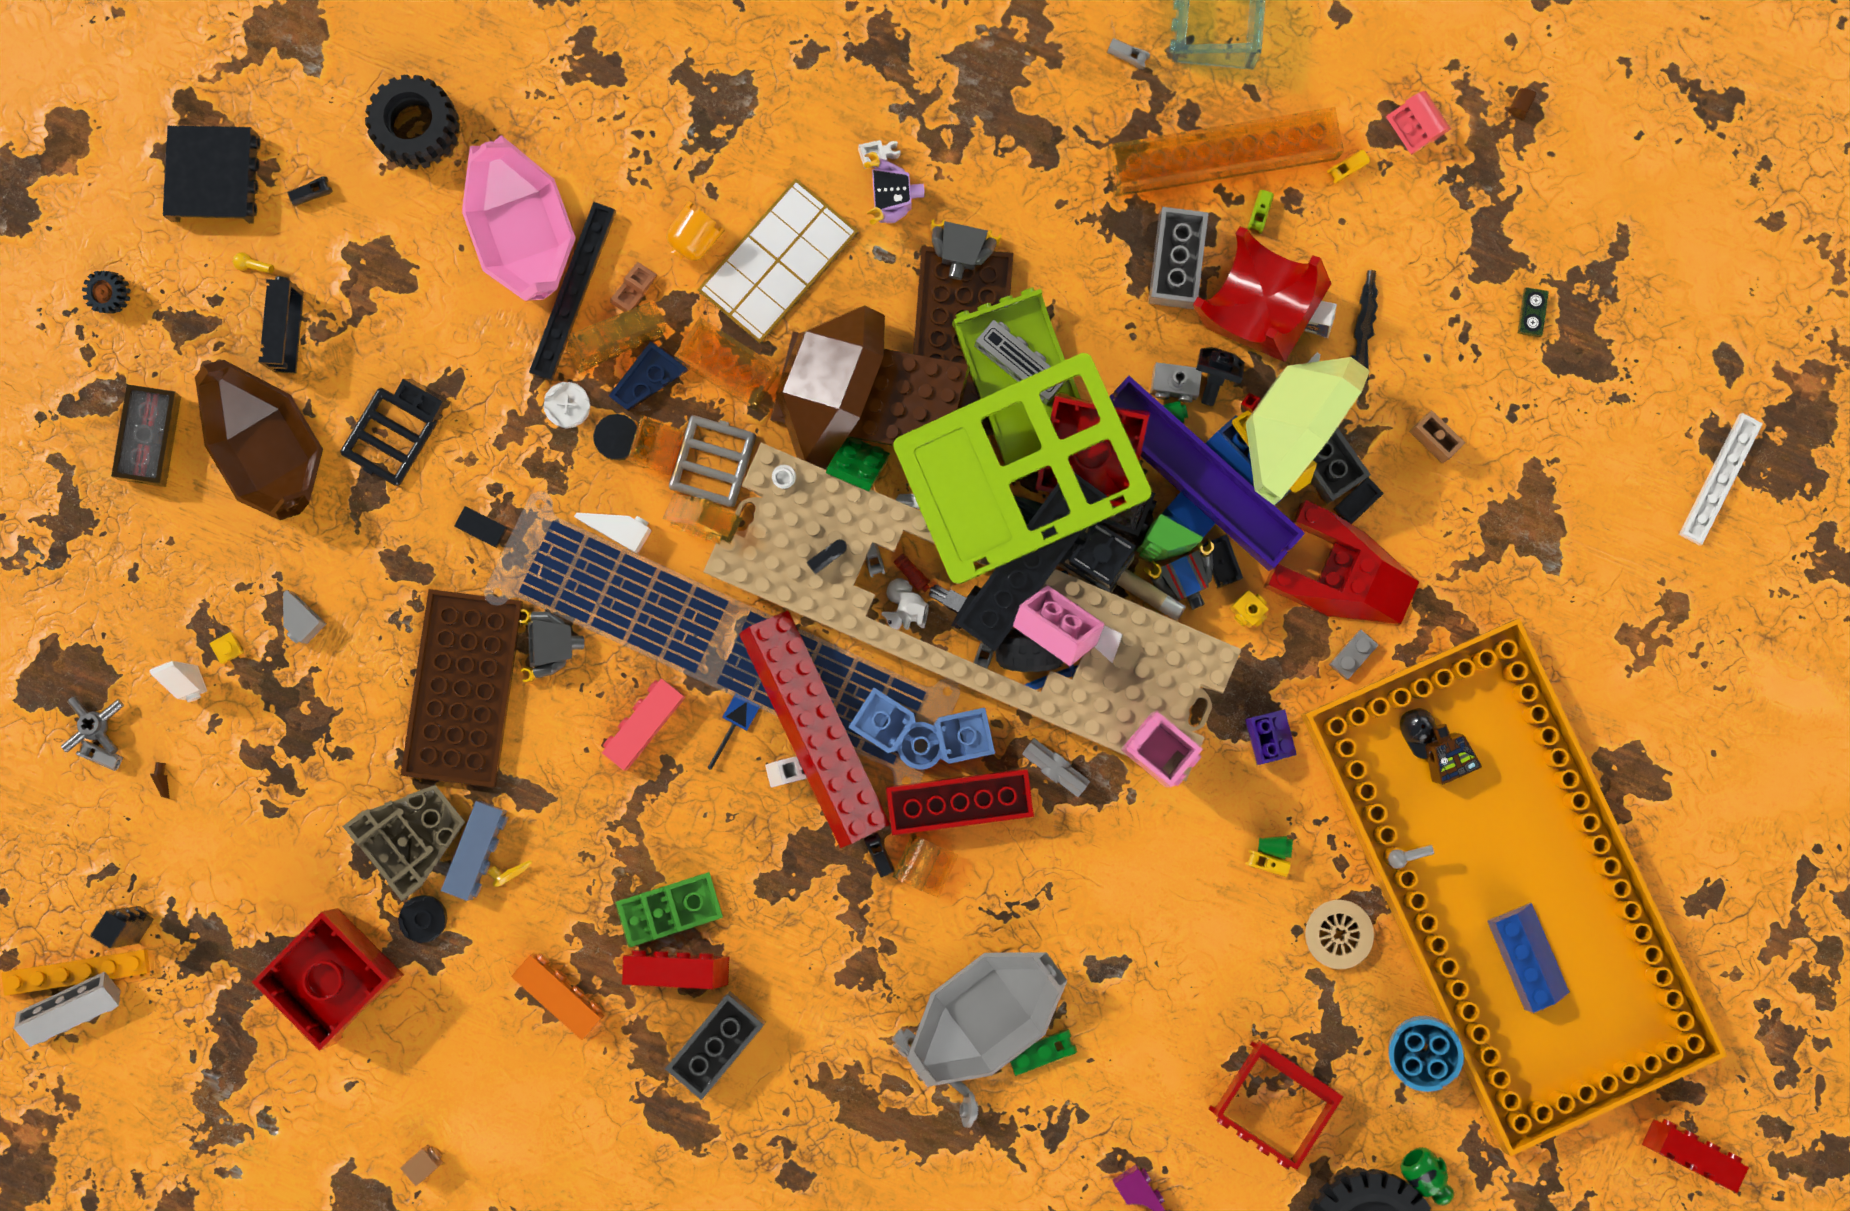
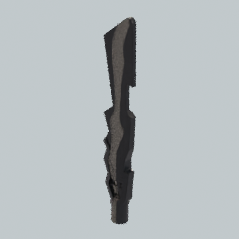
M1367 270L1366 282L1362 287L1359 300L1361 311L1357 317L1354 338L1357 340L1356 355H1351L1353 359L1368 370L1367 340L1375 335L1372 324L1377 318L1375 312L1378 308L1376 297L1379 292L1375 286V270Z

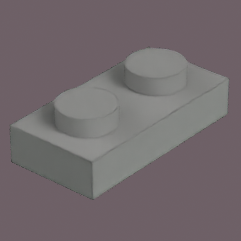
M1359 630L1329 665L1345 680H1348L1378 647V644L1365 632Z

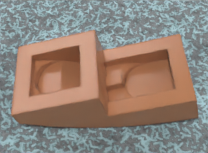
M637 262L625 276L624 283L612 296L610 303L630 315L656 278V274Z

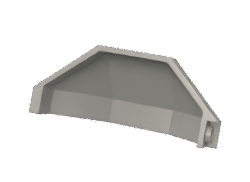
M1047 952L983 953L930 994L907 1057L909 1063L927 1087L992 1076L1046 1034L1067 979Z

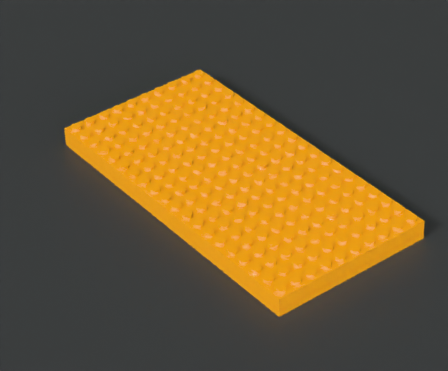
M1520 618L1511 620L1301 715L1441 1020L1455 1031L1460 1040L1464 1055L1462 1066L1502 1152L1513 1156L1727 1057ZM1416 708H1422L1430 712L1437 726L1447 724L1450 734L1459 733L1466 737L1482 768L1443 785L1432 782L1428 758L1416 757L1402 735L1400 728L1402 716ZM1432 845L1435 853L1407 861V864L1399 869L1392 867L1388 861L1390 852L1396 849L1407 852ZM1529 903H1532L1569 990V993L1556 1004L1535 1013L1524 1009L1487 922Z

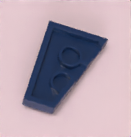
M650 342L609 394V397L629 411L689 370L653 342Z

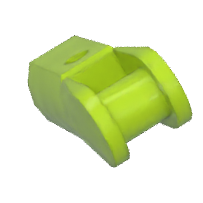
M1259 191L1247 228L1248 230L1254 229L1259 231V234H1262L1274 197L1272 192ZM1255 216L1262 217V222L1254 220Z

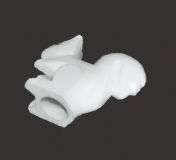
M903 578L892 580L886 591L888 599L898 604L897 611L882 612L881 615L886 618L888 625L896 630L901 627L902 622L906 630H909L911 622H917L918 626L925 628L929 611L928 603H925L919 594L911 592L912 585Z

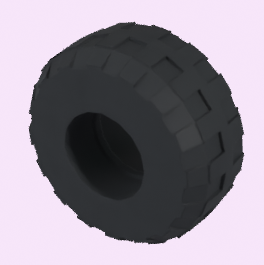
M1016 628L1010 630L995 651L996 661L1003 669L1011 671H1049L1061 667L1064 663Z

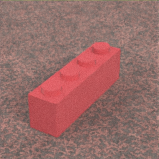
M660 679L659 682L655 680L647 690L649 692L648 696L644 700L642 698L638 700L632 708L635 712L630 718L625 717L617 728L620 730L615 737L611 735L603 744L605 749L602 751V754L624 771L629 769L686 698L664 679Z

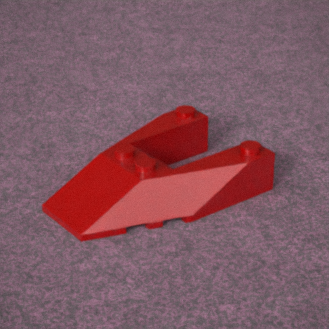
M1307 500L1302 502L1293 523L1301 530L1333 544L1320 576L1315 581L1277 564L1270 571L1263 588L1327 617L1401 624L1419 581L1364 531L1325 508Z

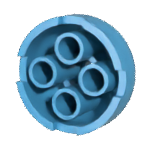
M1416 1016L1405 1020L1394 1030L1388 1045V1056L1392 1070L1405 1085L1418 1091L1431 1092L1443 1089L1454 1078H1457L1462 1069L1464 1055L1457 1034L1447 1023L1435 1017ZM1426 1043L1428 1045L1427 1048L1422 1050Z

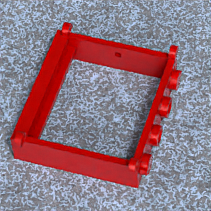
M1258 1040L1257 1043L1251 1041L1249 1045L1254 1047L1217 1106L1213 1107L1210 1105L1208 1110L1218 1117L1216 1122L1226 1129L1232 1126L1238 1130L1236 1135L1247 1143L1250 1139L1257 1143L1256 1149L1266 1156L1272 1153L1278 1157L1276 1162L1288 1170L1290 1167L1298 1170L1344 1096L1262 1041ZM1259 1057L1327 1102L1292 1159L1223 1114Z

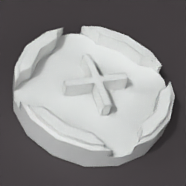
M559 382L549 389L544 398V412L548 419L558 427L574 428L582 424L589 415L591 408L590 398L586 391L576 383Z

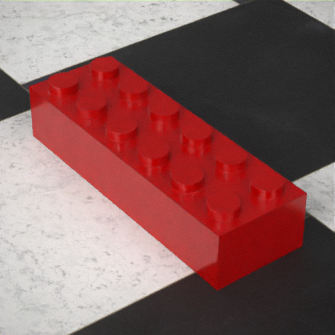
M1028 769L886 787L892 835L1034 817Z

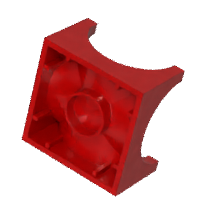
M1240 226L1235 233L1237 250L1228 278L1212 298L1204 300L1197 297L1193 306L1206 329L1286 362L1332 283L1320 257L1312 255L1308 263L1291 261L1263 246L1251 235L1248 229Z
M1060 392L1054 398L1050 420L1058 438L1061 440L1098 424L1101 420L1093 402L1081 400ZM1114 407L1139 461L1150 411ZM1104 440L1071 455L1068 459L1074 473L1107 497L1121 492L1130 486L1110 440ZM1047 466L1039 470L1036 490L1051 493L1058 484L1052 468ZM1124 496L1110 501L1112 506L1118 507L1126 503Z

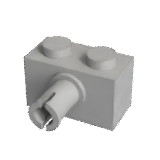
M1156 362L1153 367L1150 394L1155 395L1158 399L1176 397L1181 402H1192V400H1196L1199 396L1202 372L1196 370V367Z

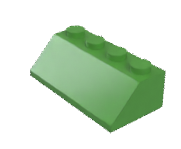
M1160 514L1149 526L1136 551L1140 553L1139 557L1150 563L1152 560L1158 562L1189 553L1202 541L1203 537Z

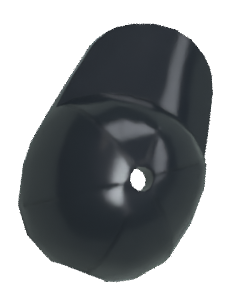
M1422 708L1406 712L1401 718L1400 728L1413 754L1418 758H1427L1425 747L1428 743L1437 740L1433 728L1437 725L1430 712Z

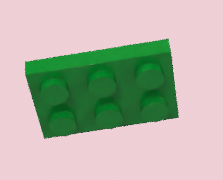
M847 437L829 463L826 473L866 491H870L885 466L890 453L884 451L879 446H872L860 439Z

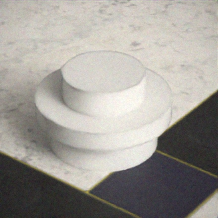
M788 465L776 467L772 473L773 483L782 489L791 487L796 480L794 469Z

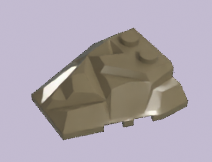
M434 785L393 802H386L384 805L371 810H364L342 827L367 855L399 899L403 901L424 884L465 821L438 787Z

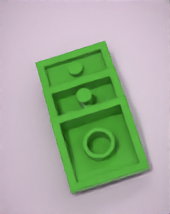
M710 872L615 902L628 948L723 918Z

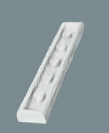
M1744 413L1738 415L1679 533L1680 536L1697 545L1703 544L1763 423Z

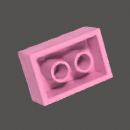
M1047 585L1020 605L1013 627L1071 666L1097 645L1105 624Z

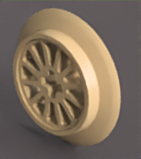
M1331 900L1317 907L1310 915L1306 925L1305 938L1309 951L1321 964L1333 969H1348L1361 963L1369 954L1374 941V929L1369 916L1360 906L1346 900ZM1336 914H1342L1339 924ZM1332 915L1334 925L1329 922L1327 917ZM1346 916H1349L1351 920L1344 925ZM1323 921L1327 923L1330 929L1321 927ZM1355 922L1357 928L1348 930V928ZM1336 928L1344 930L1342 940L1333 937L1336 934ZM1319 930L1328 932V935L1319 937ZM1358 932V938L1351 937L1349 934ZM1330 938V940L1322 946L1320 941L1323 939ZM1348 939L1356 941L1354 947L1348 942ZM1333 943L1331 952H1328L1326 948ZM1344 943L1350 948V951L1345 953ZM1338 945H1339L1340 950H1341V954H1340V955H1337V954H1336V950H1337Z

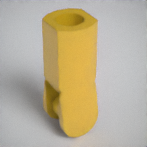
M1362 149L1331 167L1327 173H1331L1334 178L1333 182L1336 184L1367 165L1370 159ZM1340 167H1343L1346 171L1344 174L1339 170Z
M1249 850L1248 853H1251L1250 858L1245 865L1287 877L1291 862ZM1260 856L1265 858L1263 867L1257 865Z

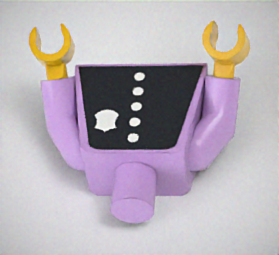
M870 152L865 157L870 158L871 162H865L864 167L871 168L874 166L875 168L872 169L875 207L868 211L867 214H872L875 218L871 219L869 223L871 225L876 224L878 221L881 223H896L911 210V198H924V184H910L908 172H905L904 169L889 161L879 158L875 152Z

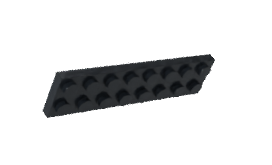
M1074 473L1088 504H1094L1107 498L1104 493ZM1059 483L1027 525L1028 530L1034 531L1070 514V508ZM1052 527L1041 533L1044 539L1058 532L1055 527ZM1084 529L996 568L956 624L995 652L1013 628L1020 605L1039 592Z

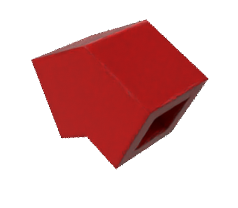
M1249 393L1241 405L1245 411L1248 410L1253 413L1261 398Z

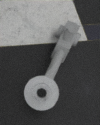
M900 1028L893 1036L892 1040L895 1042L893 1047L903 1057H908L915 1034L909 1029L903 1031ZM961 1081L948 1083L964 1096L963 1102L960 1105V1117L964 1127H972L973 1122L978 1116V1103L975 1101L974 1094Z

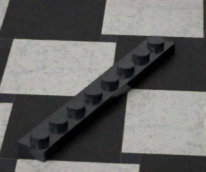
M596 202L592 204L530 367L529 373L531 375L553 381L615 217L616 210Z

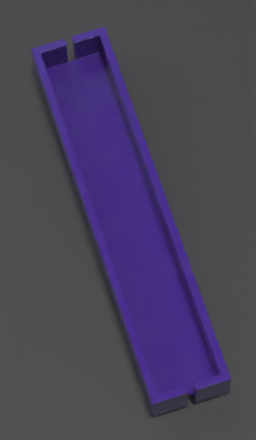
M1128 376L1114 393L1109 396L1114 407L1150 411L1141 457L1268 571L1275 568L1288 553L1287 551L1292 549L1305 533L1272 503L1255 492V488L1133 378Z

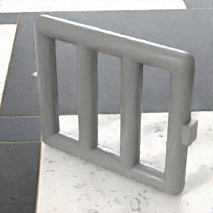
M692 415L684 434L669 482V488L673 491L694 496L696 500L704 503L707 500L727 507H734L756 440L755 433L729 426V422L720 420V422ZM700 426L744 439L745 444L742 453L693 439L696 427ZM690 448L739 462L735 475L686 461ZM683 469L731 483L732 486L728 497L679 483Z

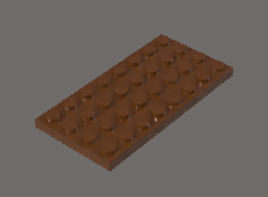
M922 246L913 354L967 364L952 322L956 319L958 313L969 310V313L978 311L977 307L986 303H991V306L1000 303L999 300L1010 295L1013 253L993 251L992 255L982 265H976L974 270L964 268L962 280H956L948 277L951 265L942 263V258L936 254L934 247ZM970 371L960 408L980 400ZM988 417L984 418L982 425L986 434L994 435Z
M798 332L792 333L782 376L799 335ZM884 349V357L861 417L848 437L893 446L895 439L960 409L970 366L958 362ZM776 396L770 420L786 425Z
M433 589L428 590L400 776L496 788L520 628L519 620H521L522 614L520 611L523 607V601Z

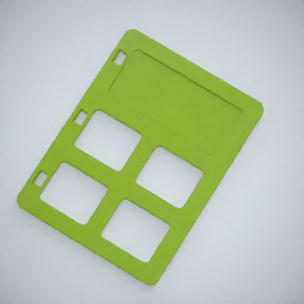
M1087 353L1073 356L895 439L893 445L948 576L956 584L969 581L1145 502L1152 493L1093 359ZM1075 376H1081L1101 420L1098 424L1061 440L1055 432L1040 394ZM1021 402L1024 404L1042 447L1033 454L1006 466H1001L984 430L982 420ZM1104 440H1110L1130 486L1101 501L1088 504L1068 459L1071 455ZM1049 466L1052 468L1067 501L1070 514L1034 531H1030L1010 489V484ZM1124 496L1126 503L1112 509L1110 501ZM1055 527L1058 533L1044 539L1041 532ZM986 557L990 564L976 570L974 562Z

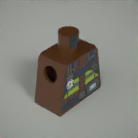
M1441 724L1433 728L1437 740L1428 743L1425 747L1432 782L1443 785L1482 768L1481 763L1463 734H1450L1447 724Z

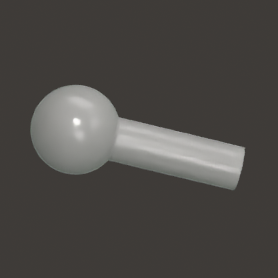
M1432 845L1407 852L1396 849L1390 852L1388 861L1392 867L1399 869L1403 868L1407 861L1435 853Z

